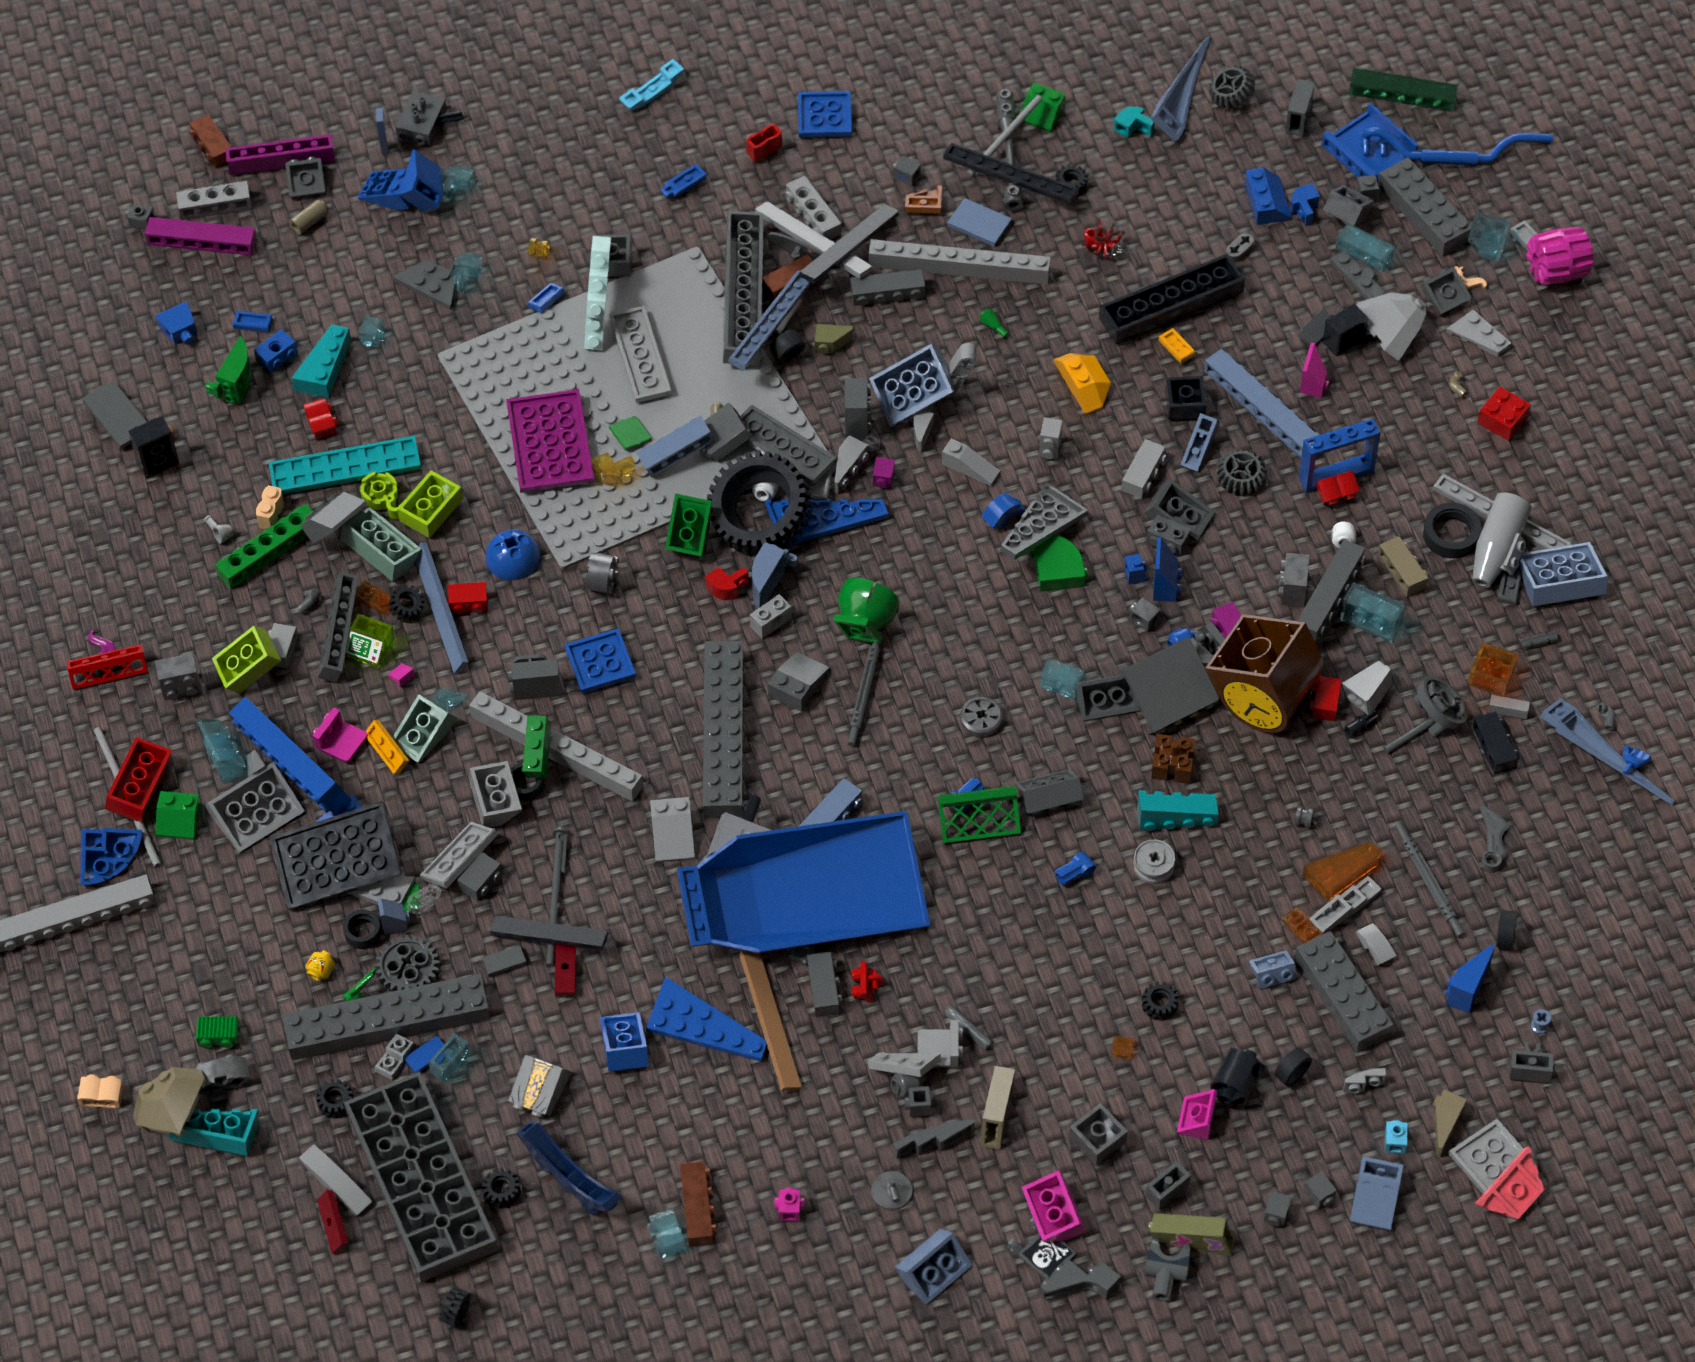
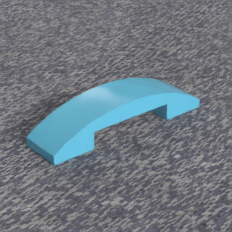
M672 59L660 68L658 75L636 91L632 88L622 95L619 100L629 110L643 107L667 91L682 75L684 68Z

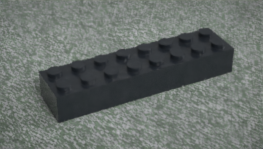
M1227 253L1100 305L1099 320L1117 345L1243 293L1245 278Z

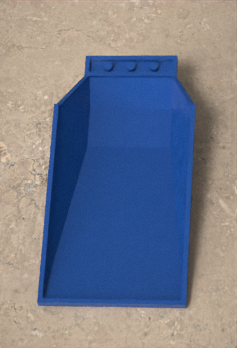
M907 811L737 835L700 864L676 870L691 947L716 945L753 953H763L921 929L930 926Z

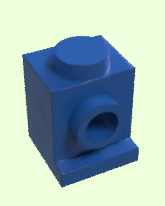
M1140 554L1125 556L1124 570L1128 584L1147 581L1145 574L1147 571L1146 563L1142 561Z

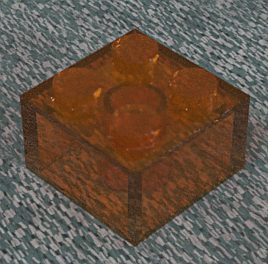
M1482 642L1470 670L1468 684L1504 696L1516 669L1519 654Z

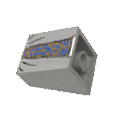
M525 1055L508 1101L513 1102V1107L523 1111L525 1107L531 1109V1114L542 1118L544 1114L550 1116L572 1071Z

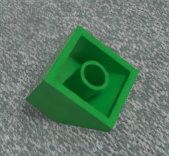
M1033 83L1026 94L1021 112L1037 95H1040L1043 100L1023 122L1051 132L1065 109L1066 94Z
M160 791L156 811V836L195 840L202 809L199 795Z

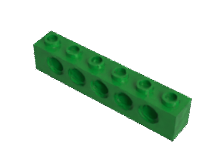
M306 503L296 508L291 514L281 518L273 526L266 528L263 533L250 539L242 547L235 549L232 554L219 560L215 564L217 575L230 589L234 588L306 539L308 536L300 525L306 521L304 517L313 511Z

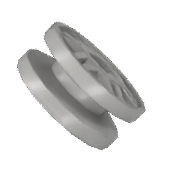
M1157 839L1141 843L1135 850L1134 871L1138 878L1147 883L1158 884L1168 880L1175 868L1173 849L1166 842Z

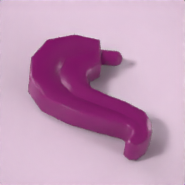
M94 630L89 632V642L101 648L99 654L116 650L112 641L94 636Z

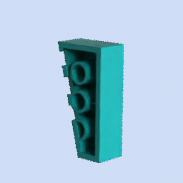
M331 324L292 376L294 391L329 398L351 343L349 328Z
M1139 790L1137 814L1140 830H1170L1179 827L1192 828L1194 826L1210 827L1218 825L1219 814L1216 794L1191 793L1189 796H1184L1180 792H1174L1172 795H1163L1162 791H1155L1154 794H1146L1144 790Z
M211 1109L210 1112L194 1110L189 1122H185L182 1137L171 1132V1134H168L169 1140L248 1156L260 1124L258 1109H250V1112H241L240 1109H232V1112H220L219 1109Z

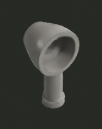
M211 515L204 518V522L213 530L214 537L219 544L226 542L233 536V530L229 524L218 525Z

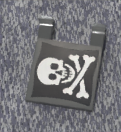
M1032 1218L1029 1225L1033 1230L1039 1232L1034 1218ZM1040 1233L1024 1248L1016 1239H1011L1007 1247L1009 1251L1018 1255L1044 1279L1051 1278L1060 1264H1065L1076 1255V1252L1063 1241L1043 1242Z

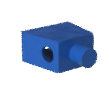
M187 301L155 315L159 329L173 343L176 344L183 341L185 345H190L194 342L193 336L197 334V330Z

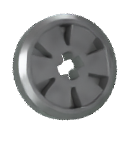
M987 697L970 699L961 709V725L966 732L973 736H990L997 732L1002 725V709L996 701Z

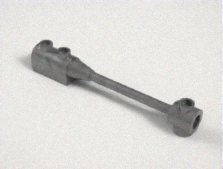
M1002 89L996 93L998 130H1002V133L1015 120L1014 95L1009 89ZM1012 132L1005 140L1007 163L1014 165ZM1011 183L1004 189L1005 207L1009 211H1017L1023 206L1021 188Z

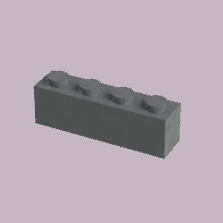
M922 269L869 275L860 279L857 277L850 278L853 306L925 297Z

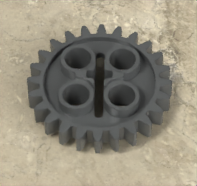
M406 935L405 940H402L399 936L398 942L391 939V946L384 944L385 951L379 950L380 957H376L377 964H375L376 976L379 978L380 984L384 983L385 990L390 988V991L393 992L431 984L430 980L436 981L435 975L439 974L440 967L439 955L436 954L435 947L431 948L430 942L425 944L424 938L417 941V937L414 936L412 940H409V936Z

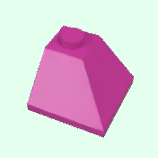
M1311 343L1303 368L1300 393L1322 398L1323 391L1328 389L1329 380H1326L1327 371L1316 345Z

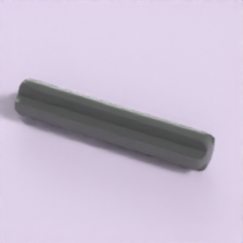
M950 1005L945 1009V1015L950 1020H958V1027L962 1028V1031L982 1049L988 1050L992 1046V1041L954 1006Z

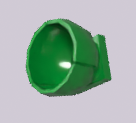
M849 578L843 583L839 592L838 605L841 615L835 614L833 621L848 639L881 644L883 636L879 630L890 624L899 610V598L889 588L876 582L870 600L867 601L874 581L863 578Z

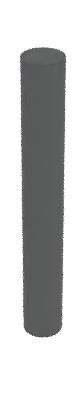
M1429 718L1384 747L1385 752L1390 753L1434 725L1433 720Z

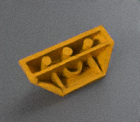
M1069 353L1053 359L1085 415L1101 410L1111 382L1096 357Z

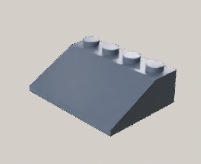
M933 344L922 348L869 378L890 427L954 393L947 363L940 348Z
M1590 542L1521 553L1519 566L1527 595L1533 606L1607 593V574Z

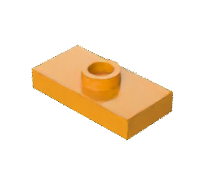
M1174 328L1159 336L1158 341L1180 364L1195 356L1196 351Z

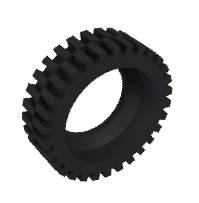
M755 451V457L750 452L745 453L746 459H742L740 455L735 457L737 463L733 464L731 460L726 463L729 468L725 470L722 467L719 470L722 476L718 477L715 475L713 479L716 486L711 484L709 487L712 494L707 495V500L712 501L710 519L712 525L730 547H733L738 552L742 551L745 555H749L751 551L754 556H757L764 542L778 547L782 546L785 550L788 548L786 542L789 540L792 543L796 542L797 540L794 535L797 533L801 536L803 531L800 527L807 528L808 521L806 518H811L812 513L808 508H812V502L810 501L812 496L808 484L795 465L790 463L785 457L782 459L779 454L775 453L773 456L771 452L765 451L763 456L760 451ZM763 482L774 483L783 488L788 496L789 506L783 517L776 524L761 531H748L739 524L736 517V506L740 496L746 489Z

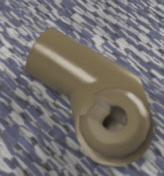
M1456 371L1450 377L1449 386L1458 396L1464 398L1468 391L1461 386L1462 373Z

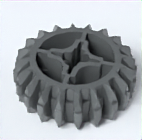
M1235 64L1231 68L1227 65L1225 70L1221 69L1220 73H1215L1216 77L1211 78V83H1209L1208 91L1211 100L1218 107L1220 106L1223 109L1227 107L1229 110L1232 106L1237 109L1239 104L1243 105L1244 101H1249L1248 97L1253 96L1256 85L1252 73L1246 67L1241 65L1237 67Z
M1242 448L1239 452L1233 449L1232 453L1227 452L1217 463V480L1221 482L1222 488L1226 487L1227 492L1232 490L1234 495L1237 492H1240L1241 496L1244 492L1249 495L1251 490L1256 492L1258 488H1261L1266 480L1267 469L1265 462L1262 461L1261 456L1257 457L1256 452L1251 454L1249 449L1246 452ZM1231 467L1232 471L1228 473L1227 470ZM1255 471L1256 474L1252 477L1251 472Z

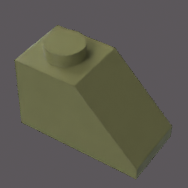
M816 324L815 353L833 354L853 340V326Z

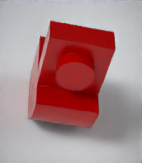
M718 567L705 576V587L713 596L721 600H733L739 597L738 589L744 588L749 583V573L745 567L730 576Z

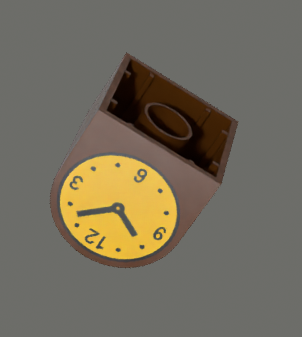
M1242 614L1205 670L1222 703L1235 718L1253 729L1267 733H1276L1286 727L1323 672L1324 661L1306 622Z

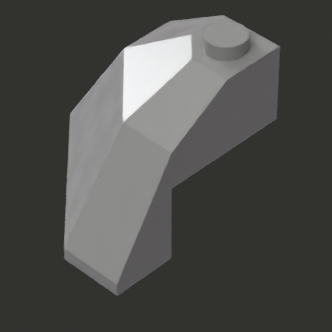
M1387 293L1356 304L1368 317L1367 329L1373 337H1379L1382 341L1380 346L1396 360L1402 357L1420 330L1426 316L1425 303L1412 295Z

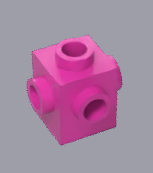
M794 1188L779 1190V1197H775V1210H779V1221H800V1210H804V1197H800V1190Z

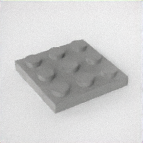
M1495 1119L1451 1149L1449 1156L1484 1194L1519 1155L1523 1147L1501 1122Z

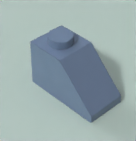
M382 898L377 899L384 935L408 931L407 923H410L409 912L404 911L403 904Z

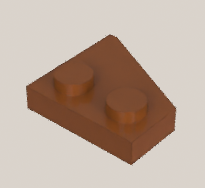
M942 185L936 186V190L930 192L925 189L918 193L906 195L905 212L941 213Z

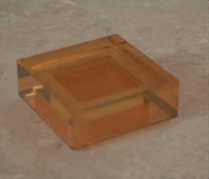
M1114 1036L1111 1057L1132 1060L1134 1038Z

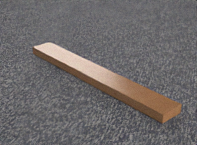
M742 950L739 956L781 1091H799L802 1088L761 955L760 953Z

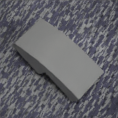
M1373 923L1356 931L1364 949L1369 948L1377 965L1396 956L1385 936Z
M396 1034L387 1045L386 1053L376 1064L375 1072L392 1080L403 1065L404 1057L409 1055L414 1042Z
M1385 1068L1370 1069L1349 1076L1344 1082V1092L1357 1094L1364 1092L1365 1085H1384L1386 1077Z

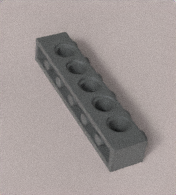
M340 571L333 586L318 678L335 683L343 669L358 576Z

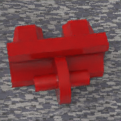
M866 961L860 962V968L851 970L852 980L860 982V985L852 986V996L855 999H865L867 1003L873 1002V990L877 991L878 986L884 983V977L878 975L877 970L873 971L872 968L867 967Z

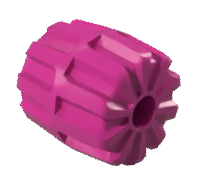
M1581 227L1546 231L1533 235L1527 243V249L1529 250L1526 253L1527 261L1531 265L1529 270L1530 273H1534L1536 283L1541 285L1564 283L1585 277L1591 273L1594 263L1593 249L1588 234Z

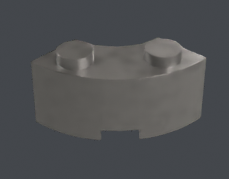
M234 1054L209 1062H201L195 1068L203 1071L206 1080L204 1088L198 1092V1094L211 1096L223 1089L239 1088L250 1079L245 1057Z

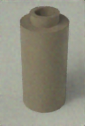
M315 200L290 219L289 224L297 234L301 235L328 214V207L324 201Z

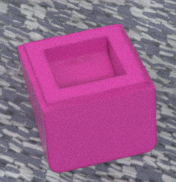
M403 663L388 674V677L399 687H402L415 676L414 670Z

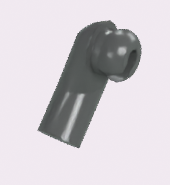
M310 589L306 594L307 598L297 606L302 614L319 600V593L314 589Z
M1599 703L1597 711L1605 720L1604 729L1611 731L1614 729L1615 712L1605 703Z

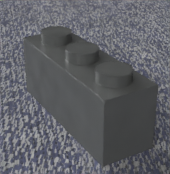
M831 952L807 955L815 1017L839 1014V1006H842L841 994H837V989L840 988L838 976L834 977V971H837L836 959H832Z

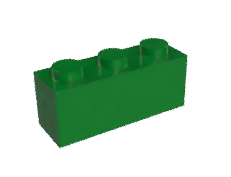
M527 716L522 772L527 778L546 779L551 734V722L547 716Z

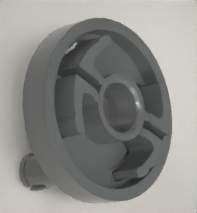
M1432 676L1427 677L1418 685L1414 701L1418 706H1423L1427 713L1437 721L1429 728L1430 733L1434 737H1438L1447 728H1458L1467 719L1464 702L1452 685H1448L1443 680Z

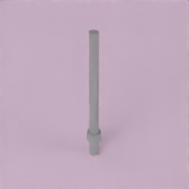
M1037 95L983 154L991 156L1043 98ZM969 169L967 171V173L971 176H973L977 172L972 169Z

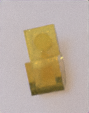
M607 452L591 459L592 470L597 479L608 486L621 485L622 477L629 476L635 472V462L632 456L614 463Z

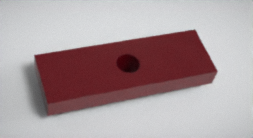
M556 944L555 996H575L576 947Z
M326 1190L318 1198L317 1203L331 1253L339 1254L348 1244V1236L344 1231L343 1218L340 1216L338 1209V1200L335 1198L333 1190Z

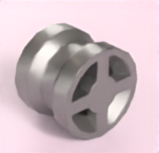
M1298 806L1294 825L1299 826L1303 824L1310 828L1313 808L1303 809L1302 806Z

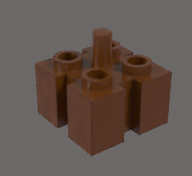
M1157 734L1151 779L1167 781V777L1175 778L1174 782L1190 784L1196 739L1180 737V741L1172 740L1170 735Z

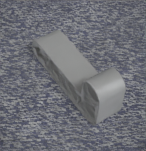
M962 344L947 365L954 393L945 398H951L956 394L975 366L976 346L974 344Z

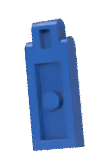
M694 164L667 181L660 192L667 199L673 196L677 198L706 180L707 174L697 164Z

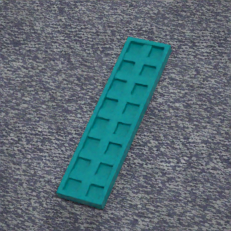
M415 436L268 462L272 486L281 488L282 495L360 481L372 472H377V474H385L387 472L393 475L421 470Z

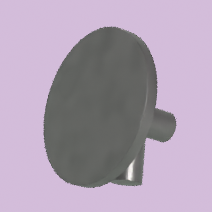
M888 1171L880 1174L874 1180L871 1194L875 1203L880 1207L896 1210L904 1207L912 1197V1184L902 1173Z

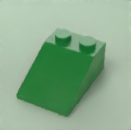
M675 493L665 549L697 556L706 554L712 509L711 500Z

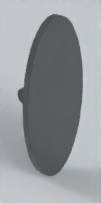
M776 232L768 234V238L774 244L792 254V262L807 254L814 261L822 254L815 248L792 237Z

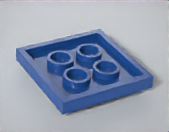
M851 91L798 92L799 137L852 136Z
M619 628L564 644L581 694L636 678L634 667Z

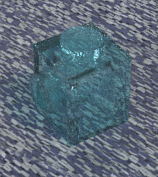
M365 316L358 332L361 344L378 347L380 341H383L385 336L382 319Z

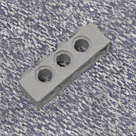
M805 176L786 184L785 196L789 202L793 203L796 212L803 216L807 226H810L829 240L841 235V222Z
M247 181L176 192L181 220L252 208Z

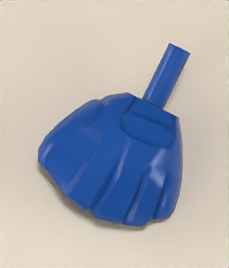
M1626 745L1623 749V758L1627 766L1623 770V774L1627 775L1631 768L1644 766L1652 757L1644 751L1630 748L1629 745Z

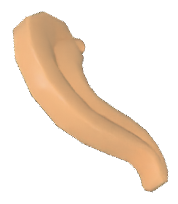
M1463 266L1455 267L1467 289L1477 286H1483L1484 289L1487 288V282L1483 278L1466 279L1461 271L1464 269Z

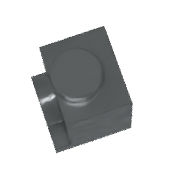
M133 204L132 208H128L126 211L129 226L143 230L147 228L149 217L156 218L153 206L145 207Z

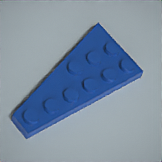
M830 499L810 500L812 508L808 509L812 514L811 518H806L808 521L807 528L801 526L803 534L799 536L796 533L794 537L797 541L792 543L789 540L786 544L790 546L888 518V511L883 499H860L859 501L840 499V501L830 502ZM764 500L765 507L774 525L785 514L789 502L788 500H781V502Z

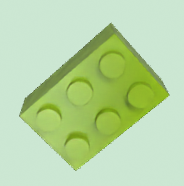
M431 470L397 508L399 521L430 538L463 500L461 487Z
M252 626L212 658L225 689L238 694L281 662L268 631L257 626Z

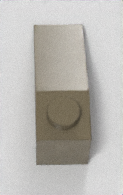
M1445 1089L1441 1096H1436L1433 1106L1436 1107L1434 1126L1437 1157H1441L1465 1109L1467 1099Z

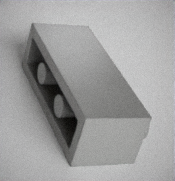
M1147 439L1144 440L1122 480L1121 491L1141 499L1145 492L1148 493L1150 491L1152 479L1157 478L1158 468L1160 465H1164L1166 461L1165 446Z

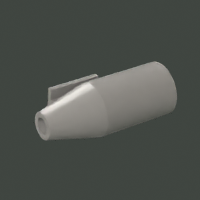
M1505 492L1496 495L1476 544L1472 582L1477 586L1489 588L1502 570L1507 571L1509 575H1513L1518 567L1519 558L1526 546V542L1521 534L1532 510L1530 503L1522 497Z

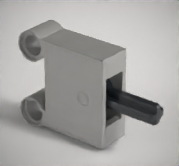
M756 795L750 796L743 818L726 812L721 815L708 854L704 856L702 861L737 835L770 831L768 828L753 823L761 802L760 797Z

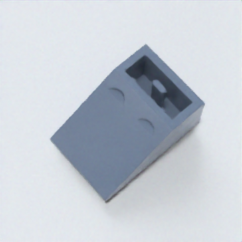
M1362 1157L1350 1222L1391 1231L1403 1165Z

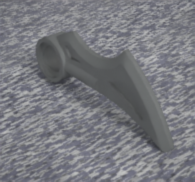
M1479 804V809L1487 829V852L1482 856L1481 866L1488 872H1495L1500 868L1501 862L1507 854L1502 844V836L1510 826L1498 813L1483 804ZM1493 858L1497 863L1491 865L1487 863L1486 859Z

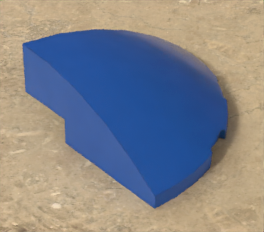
M102 828V830L82 829L80 886L102 883L122 872L137 853L142 830Z

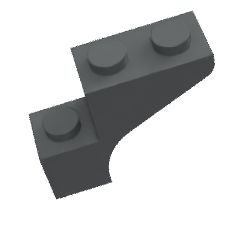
M1068 1260L1065 1264L1062 1263L1056 1268L1055 1274L1051 1278L1048 1277L1041 1284V1297L1045 1300H1052L1078 1291L1090 1290L1107 1299L1120 1286V1276L1102 1261L1097 1266L1093 1265L1086 1274Z

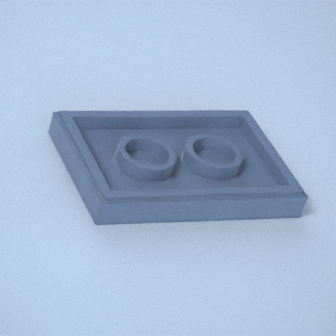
M964 198L947 222V226L995 247L1011 224L1012 218Z

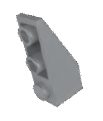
M850 435L845 439L838 451L835 475V493L839 494L842 488L845 489L847 487L849 479L852 475L855 476L857 474L859 466L865 463L869 457L868 445Z

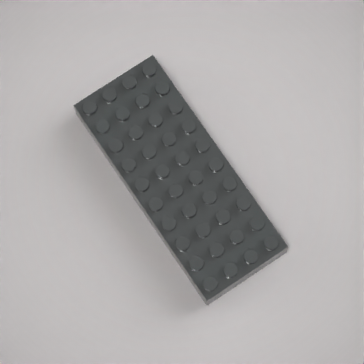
M420 1072L344 1102L346 1114L421 1283L498 1251L493 1232Z

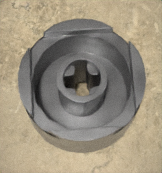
M591 553L587 565L589 567L588 573L585 576V588L612 594L614 590L613 581L617 582L619 571L615 570L618 567L619 557Z

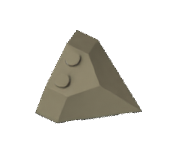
M172 1067L162 1072L153 1081L145 1083L138 1091L133 1113L137 1127L142 1129L148 1127L152 1131L171 1134L172 1132L182 1137L185 1122H189L199 1100L197 1094L206 1084L203 1071L201 1069Z

